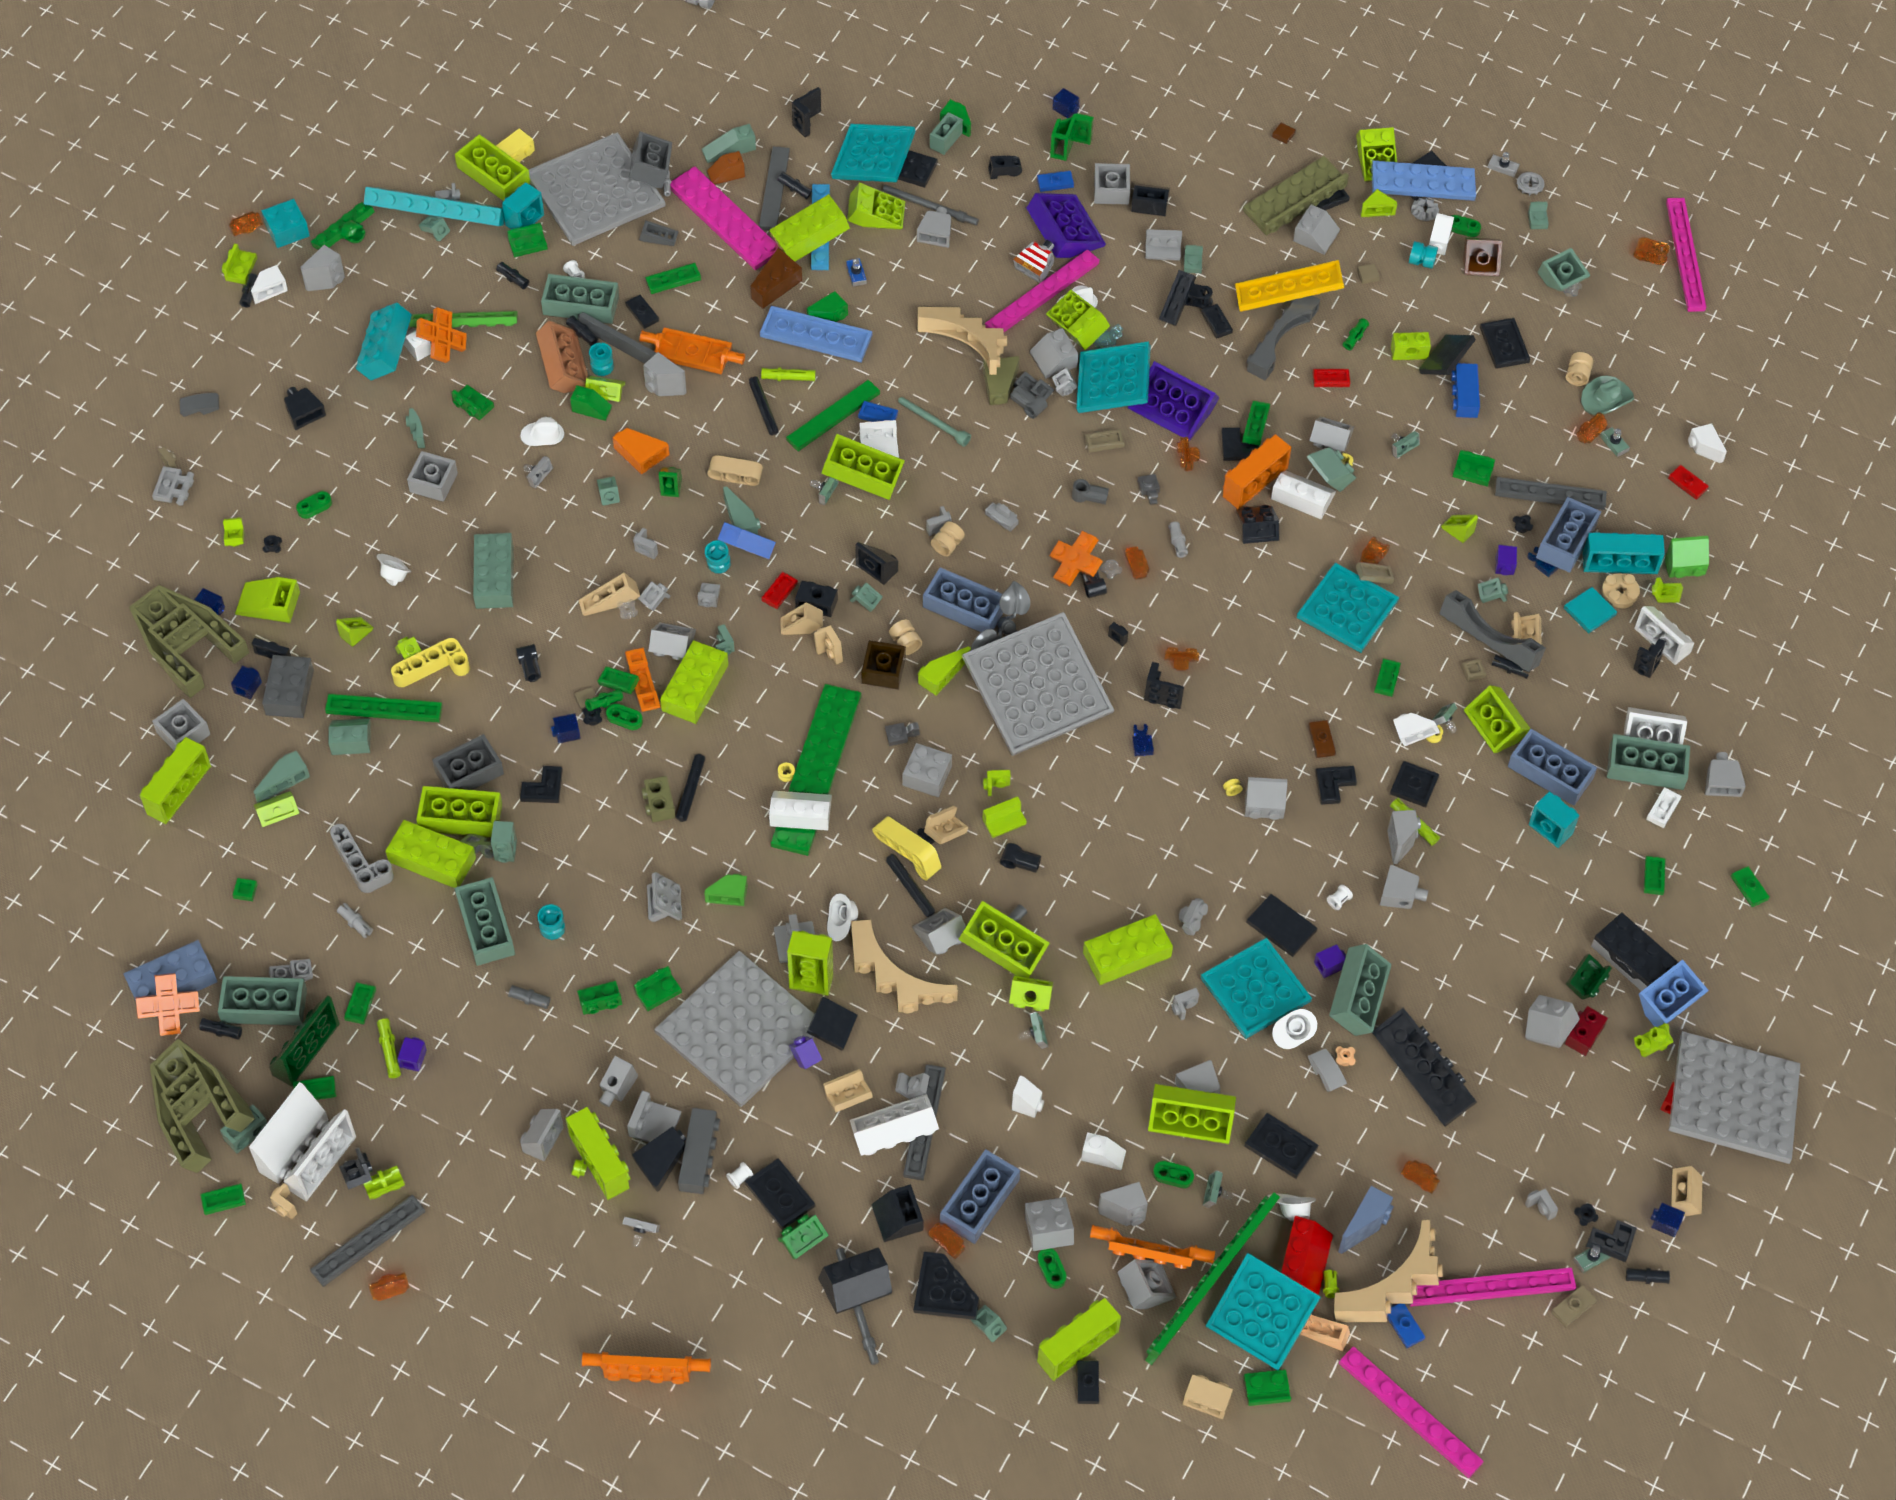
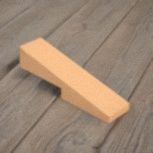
M1311 1315L1300 1335L1343 1351L1350 1331L1347 1325Z

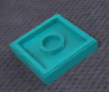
M1593 587L1564 606V609L1588 634L1617 615V611Z

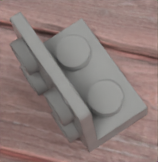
M642 1091L627 1125L629 1137L649 1143L672 1126L675 1129L680 1119L681 1111L651 1101L650 1093Z

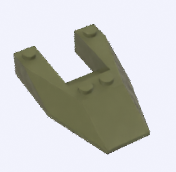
M158 585L129 607L150 654L178 688L189 698L193 697L205 686L201 675L180 654L204 636L234 664L249 654L246 641L210 607Z
M178 1038L150 1065L158 1123L182 1168L198 1173L212 1160L191 1121L211 1101L222 1122L228 1128L242 1132L255 1120L248 1104L219 1069Z

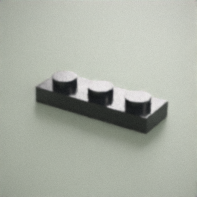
M1178 270L1159 320L1177 326L1195 282V275Z

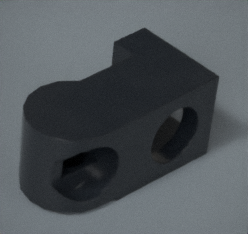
M990 156L988 165L990 179H997L998 176L1004 175L1013 177L1022 173L1020 158L1017 156Z

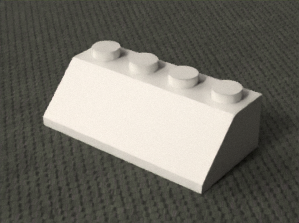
M927 1094L850 1120L861 1156L872 1155L882 1148H892L897 1143L903 1141H913L921 1135H931L935 1130L939 1129Z

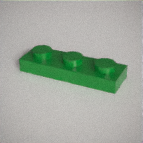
M696 263L645 277L651 294L701 280Z
M1252 402L1243 435V443L1261 445L1270 411V403Z

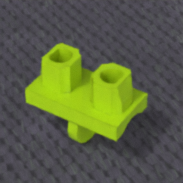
M1666 1023L1634 1038L1636 1048L1640 1049L1641 1056L1643 1057L1658 1050L1663 1051L1667 1049L1669 1044L1674 1042L1669 1033V1024Z
M397 1166L385 1171H377V1174L371 1176L372 1181L364 1183L370 1200L381 1197V1195L392 1190L400 1189L405 1185Z

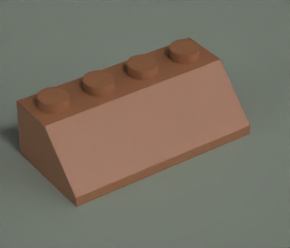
M548 321L536 332L550 388L562 393L573 392L576 385L585 387L588 373L576 332L555 322Z

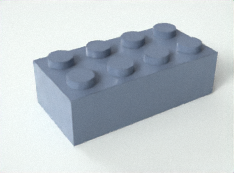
M1567 497L1543 538L1536 558L1570 573L1585 547L1588 534L1593 533L1602 511Z
M939 568L923 594V608L979 632L986 629L994 630L1003 615L999 606L1002 593Z
M1533 729L1529 730L1512 753L1508 764L1510 769L1559 796L1573 806L1592 782L1597 767Z
M199 940L123 973L134 999L135 997L156 995L154 975L175 973L177 992L199 991L218 982Z
M985 1149L941 1211L940 1223L975 1244L1019 1182L1020 1170Z

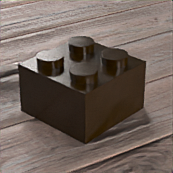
M869 640L861 671V684L899 690L906 660V646Z

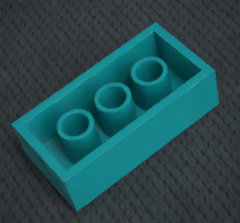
M396 302L376 310L370 316V323L366 329V336L362 343V349L356 366V370L370 381L396 371L412 314Z
M1589 533L1582 553L1584 572L1658 574L1665 555L1663 535Z

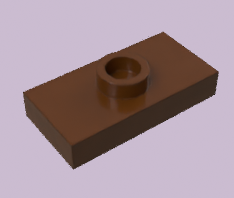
M1328 720L1309 722L1308 727L1316 758L1335 756L1336 751Z

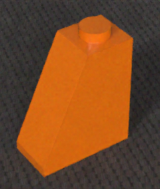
M629 428L616 433L613 437L614 449L641 475L670 455L667 442Z

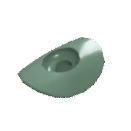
M1608 375L1599 376L1590 381L1583 389L1581 404L1584 410L1593 416L1607 414L1634 400L1633 392L1626 384Z

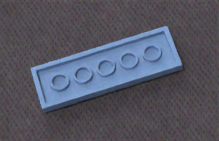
M1373 161L1371 165L1372 193L1378 189L1384 194L1471 201H1475L1476 198L1475 168Z
M771 306L761 328L760 337L862 363L872 338V331Z

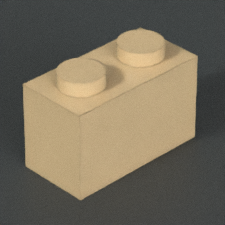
M1692 1166L1675 1168L1672 1174V1207L1682 1217L1702 1214L1703 1176Z
M1192 1374L1184 1396L1183 1405L1223 1419L1233 1389L1229 1388L1225 1383H1215L1209 1381L1203 1375L1195 1376Z

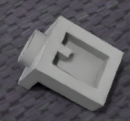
M451 183V190L435 191V196L459 200L460 190L456 189L455 183Z
M944 506L940 507V516H934L926 520V531L929 536L940 532L941 527L947 521L952 522L949 511L946 512Z
M642 528L639 533L635 534L633 539L635 551L655 559L658 555L657 543L647 539V529Z
M651 582L638 599L654 611L665 597L669 599L671 595L667 593L668 588L663 584L659 583L657 585Z
M702 583L700 592H698V605L717 607L720 585Z
M1194 988L1174 996L1171 1007L1173 1013L1178 1015L1180 1020L1185 1019V1008H1192L1198 1003V990Z
M899 1073L895 1090L908 1099L925 1095L930 1076L921 1073L909 1077L904 1073Z
M1546 1188L1541 1191L1535 1190L1528 1195L1525 1203L1527 1208L1538 1203L1540 1213L1545 1215L1548 1220L1556 1217L1558 1208Z

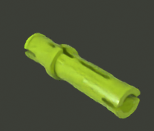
M778 367V369L762 368L761 379L815 381L816 370L782 369V367Z
M1400 798L1395 799L1390 805L1394 811L1413 810L1406 806ZM1420 819L1421 828L1418 829V833L1433 846L1438 842L1440 836Z
M386 1018L380 1019L377 1022L380 1034L379 1043L383 1048L388 1077L397 1078L401 1075L394 1046L395 1036L391 1031L390 1020Z

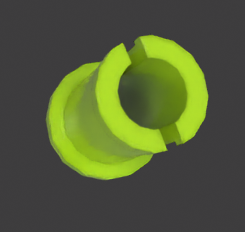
M1326 1270L1323 1273L1325 1282L1323 1293L1327 1298H1335V1293L1340 1292V1289L1337 1287V1271L1334 1270L1332 1274V1270Z

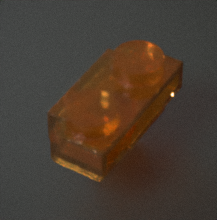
M252 211L232 219L229 227L233 236H237L242 233L249 234L254 232L256 227L263 225L259 213Z
M1598 412L1593 418L1580 426L1579 431L1576 433L1580 442L1585 444L1591 443L1606 429L1607 420L1604 414Z
M1181 437L1180 442H1177V452L1181 453L1180 467L1184 468L1185 471H1192L1194 462L1200 459V451L1197 447L1189 446L1188 437Z
M1138 546L1126 548L1125 554L1134 579L1146 578L1147 573H1149V566L1143 550H1139Z
M1168 647L1167 651L1165 650L1164 661H1174L1173 668L1175 670L1185 671L1189 669V662H1199V652L1194 648H1187L1185 652L1178 651V648Z
M1409 1160L1401 1172L1406 1179L1413 1181L1421 1186L1424 1191H1428L1431 1194L1436 1190L1440 1182L1436 1178L1437 1174L1434 1173L1435 1171L1432 1167L1419 1163L1416 1160L1413 1162Z
M936 1223L928 1231V1236L954 1259L965 1250L963 1246L964 1240L945 1223L942 1226Z
M405 1272L398 1275L387 1274L382 1276L377 1282L368 1284L373 1300L379 1301L406 1293V1290L410 1288Z

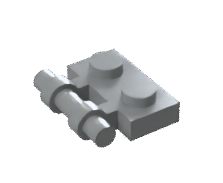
M163 466L152 495L153 500L171 503L173 497H176V503L182 506L184 501L188 499L189 488L194 483V473L187 472L186 476H182L181 469ZM178 484H182L181 489H177Z

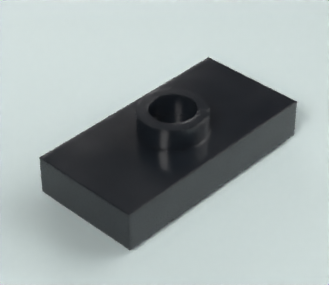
M641 294L625 302L626 307L644 329L659 322V317Z
M1218 304L1202 309L1201 313L1216 339L1233 333L1231 325Z
M254 638L252 641L255 654L271 659L273 655L291 656L289 648L280 646L275 642H267Z
M1077 1361L1078 1404H1099V1361Z

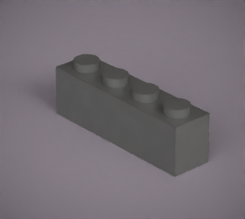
M692 1108L678 1181L679 1191L704 1194L705 1187H709L710 1175L707 1174L708 1169H712L714 1160L711 1152L716 1149L717 1138L714 1136L715 1131H719L720 1119H717V1111Z

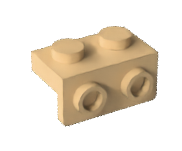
M1514 612V619L1511 621L1514 630L1512 638H1532L1542 645L1540 615L1520 617L1518 612Z
M951 806L930 815L926 820L924 832L941 845L967 833L968 826L955 817L957 807Z
M860 1069L823 1084L826 1098L835 1113L873 1098L872 1092L864 1081Z

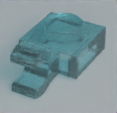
M1119 324L1115 325L1110 332L1106 330L1093 344L1098 349L1115 346L1116 339L1123 336L1121 332L1123 328Z

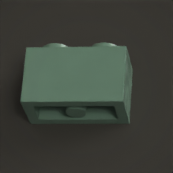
M948 112L930 133V148L945 155L962 134L963 119Z

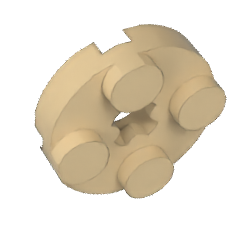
M1618 573L1606 577L1601 593L1602 597L1612 603L1613 607L1628 608L1637 601L1640 587L1633 575ZM1618 588H1621V589L1624 590V592H1623V593H1620V591H1616V590H1617Z

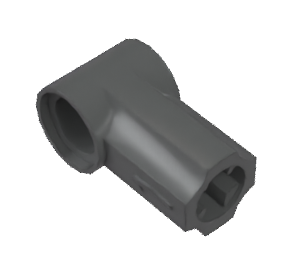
M1022 386L1014 388L1010 396L1013 401L1024 408L1025 413L1032 419L1036 418L1048 406L1042 396H1034Z
M1078 479L1073 484L1072 499L1078 503L1087 500L1106 505L1109 488L1090 485L1086 480Z

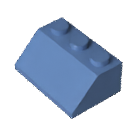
M1682 959L1641 991L1639 997L1645 1016L1654 1027H1658L1664 1023L1668 1024L1709 990Z

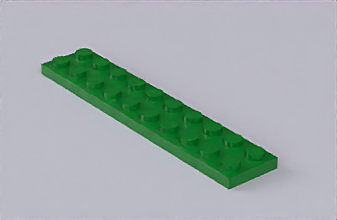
M828 684L824 685L788 792L829 795L861 699V692ZM776 827L771 847L809 856L817 830Z
M1273 1192L1270 1197L1265 1196L1232 1241L1229 1242L1195 1289L1192 1290L1184 1303L1176 1311L1171 1321L1169 1320L1147 1349L1146 1353L1149 1354L1145 1359L1147 1363L1151 1366L1274 1207L1280 1198L1279 1195Z

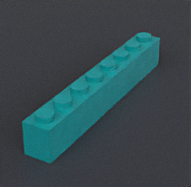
M373 186L365 188V205L494 226L504 225L503 207Z

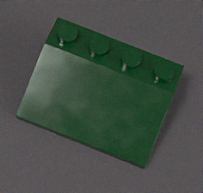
M329 995L307 1013L302 1025L297 1026L292 1038L284 1043L282 1051L270 1062L269 1068L272 1076L293 1087V1082L299 1079L340 1025L332 998Z

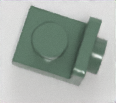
M1537 201L1530 203L1528 210L1530 229H1548L1547 202Z
M429 215L419 224L421 231L432 233L436 241H441L450 232L443 217Z
M1185 246L1184 272L1201 274L1203 246Z
M615 476L598 479L597 485L602 505L619 503L620 498Z
M1499 577L1478 584L1482 603L1501 598L1503 602L1507 601L1506 594H1508V588L1506 583H1502Z
M865 583L861 587L858 585L852 591L853 597L850 601L853 603L857 600L871 612L883 596L869 584Z
M725 624L718 626L716 638L719 644L715 645V648L729 655L735 651L734 641Z
M986 1305L978 1311L977 1319L971 1320L977 1328L985 1333L991 1342H994L1007 1330L1001 1318Z

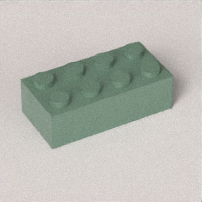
M548 274L541 300L543 315L564 318L575 316L576 319H579V315L584 312L600 322L613 324L619 300L618 283Z
M512 533L474 534L473 597L476 609L513 607L514 545Z
M1613 734L1609 745L1607 778L1684 790L1688 780L1690 746Z
M493 877L454 888L476 965L515 955L513 942Z
M1367 944L1348 948L1329 1016L1354 1036L1373 1033L1392 964Z
M223 976L218 1007L220 1020L232 1024L302 1025L307 995L305 981L299 978Z

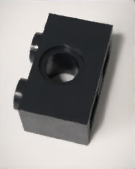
M801 581L795 597V607L798 608L807 602L822 610L823 616L832 617L838 601V589H834L831 586L818 585L811 581Z

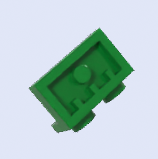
M541 223L507 231L508 241L514 258L548 249Z
M466 385L459 392L456 390L451 392L454 405L458 408L461 407L469 416L475 417L478 420H481L494 408L492 401L469 385Z
M1460 450L1452 477L1488 487L1495 459L1474 454L1470 451Z
M669 966L656 970L654 974L647 978H641L634 985L635 994L647 1012L682 993V989L672 976Z
M616 981L577 991L583 1015L596 1014L601 1010L615 1009L622 1005V998Z
M806 1214L797 1220L799 1224L793 1228L788 1226L780 1232L782 1236L777 1239L779 1242H783L793 1259H797L829 1236L816 1215L809 1216Z

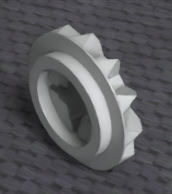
M1525 172L1517 179L1518 189L1522 190V193H1528L1529 196L1531 194L1537 195L1544 188V180L1537 173Z
M1419 197L1417 201L1413 202L1411 212L1419 220L1430 221L1435 219L1437 213H1439L1438 203H1434V199L1428 200L1427 197L1425 199ZM1424 206H1427L1426 212H1424Z

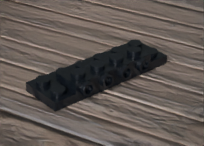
M1404 1007L1373 1030L1374 1036L1445 1127L1477 1103L1464 1086L1466 1080L1459 1072L1457 1074L1454 1073L1451 1069L1454 1065L1446 1056L1443 1059L1439 1054L1442 1051L1435 1041L1432 1043L1427 1037L1430 1034L1423 1025L1420 1028Z

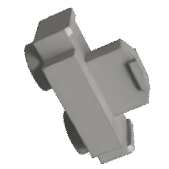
M992 502L985 509V515L1010 532L1018 525L1017 514L1009 510L1004 504L998 503L996 505Z
M1195 898L1189 907L1185 906L1179 913V920L1184 922L1182 929L1187 935L1194 936L1195 932L1200 929V921L1203 915H1206L1208 912V905L1204 903L1203 899Z

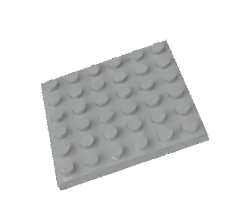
M618 132L529 169L530 183L541 192L542 201L572 246L666 206L664 199L655 187L629 178L632 153Z
M1064 612L967 652L962 656L1012 756L1114 712V708Z
M738 951L655 1028V1033L736 1104L742 1107L794 1058L789 1045L793 1044L796 1038L803 1035L812 1039L815 1038L806 1033L814 1014L742 952Z
M1682 1031L1679 1040L1669 1131L1790 1164L1793 1152L1800 1063Z

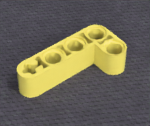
M448 638L395 664L391 668L394 684L397 687H406L448 665L458 676L466 675L470 671L467 654L459 642L454 638Z
M885 817L872 829L874 835L881 842L913 862L917 874L923 880L927 881L941 869V863L935 848L891 817Z

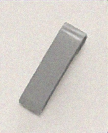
M336 824L331 828L330 834L333 844L361 892H372L393 880L394 874L391 863L388 860L382 859L368 865L347 827L343 824Z

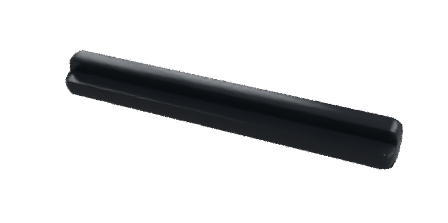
M756 376L749 378V384L767 430L771 436L777 435L779 433L778 427L760 381Z
M702 754L694 756L676 819L680 822L687 821L706 759Z
M895 854L889 855L886 858V862L926 917L935 913L934 907Z

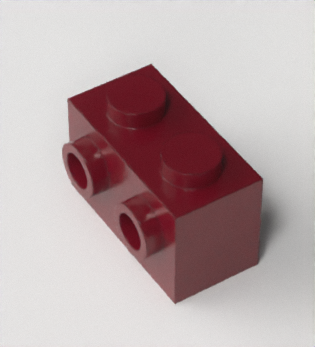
M1589 1006L1583 1012H1578L1580 1020L1570 1032L1565 1042L1566 1046L1584 1056H1587L1608 1020V1017Z

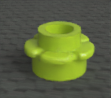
M575 1159L571 1175L577 1176V1179L580 1175H585L587 1164H584V1159Z

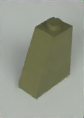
M1019 356L1000 358V367H997V375H989L987 363L983 360V374L990 405L1008 403L1019 370Z

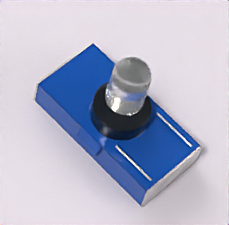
M860 258L847 260L846 266L853 287L867 284Z

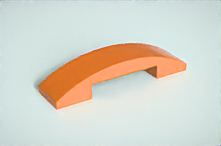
M644 648L626 651L625 655L629 671L640 679L634 690L641 711L661 708Z

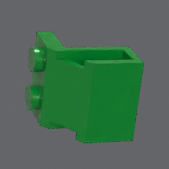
M1076 113L1064 120H1061V118L1057 119L1051 134L1050 157L1067 161L1074 141L1090 145L1094 117ZM1061 140H1064V155L1055 154Z

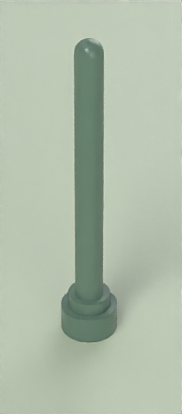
M904 397L898 399L901 405L955 437L959 445L965 447L969 443L971 434L968 432L957 431Z

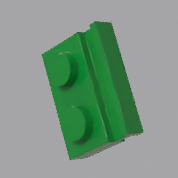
M1286 1370L1244 1374L1248 1406L1291 1402Z

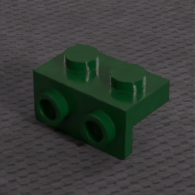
M1587 954L1568 979L1566 985L1582 1000L1590 997L1593 998L1599 993L1600 985L1609 978V972L1612 967L1610 965L1603 967L1595 958Z

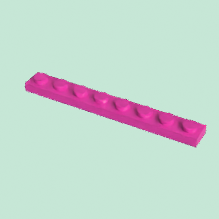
M1667 198L1666 205L1687 311H1705L1706 302L1685 198Z
M1087 249L985 322V328H1003L1004 332L1096 267L1100 259Z
M1572 1268L1439 1281V1285H1417V1295H1413V1304H1410V1307L1572 1291L1576 1289Z
M1354 1346L1339 1361V1364L1468 1479L1483 1464L1484 1461Z

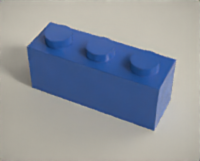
M1458 363L1455 370L1451 372V381H1454L1452 395H1455L1452 409L1456 410V417L1478 418L1480 410L1478 364Z

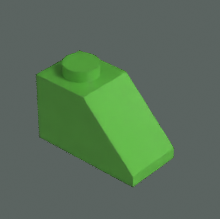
M727 874L705 889V903L745 906L748 886L747 876Z

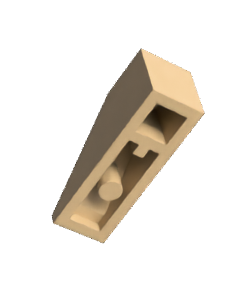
M622 573L578 601L582 614L587 616L625 606L640 597L636 581L627 574Z

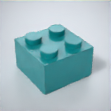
M526 182L521 187H518L512 195L505 198L502 203L505 226L511 230L535 224L544 216L541 192Z
M295 199L261 210L264 224L277 248L310 236L307 222Z
M1549 791L1534 806L1528 825L1559 848L1573 835L1580 815L1574 808L1566 805L1559 796Z

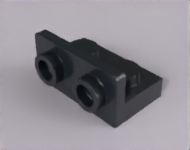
M1659 638L1656 644L1652 643L1648 650L1640 647L1633 670L1637 671L1640 675L1651 678L1661 662L1666 641Z
M359 1148L355 1149L358 1156L357 1160H349L342 1166H339L348 1190L372 1181L370 1173L373 1172L370 1161L366 1153H361Z

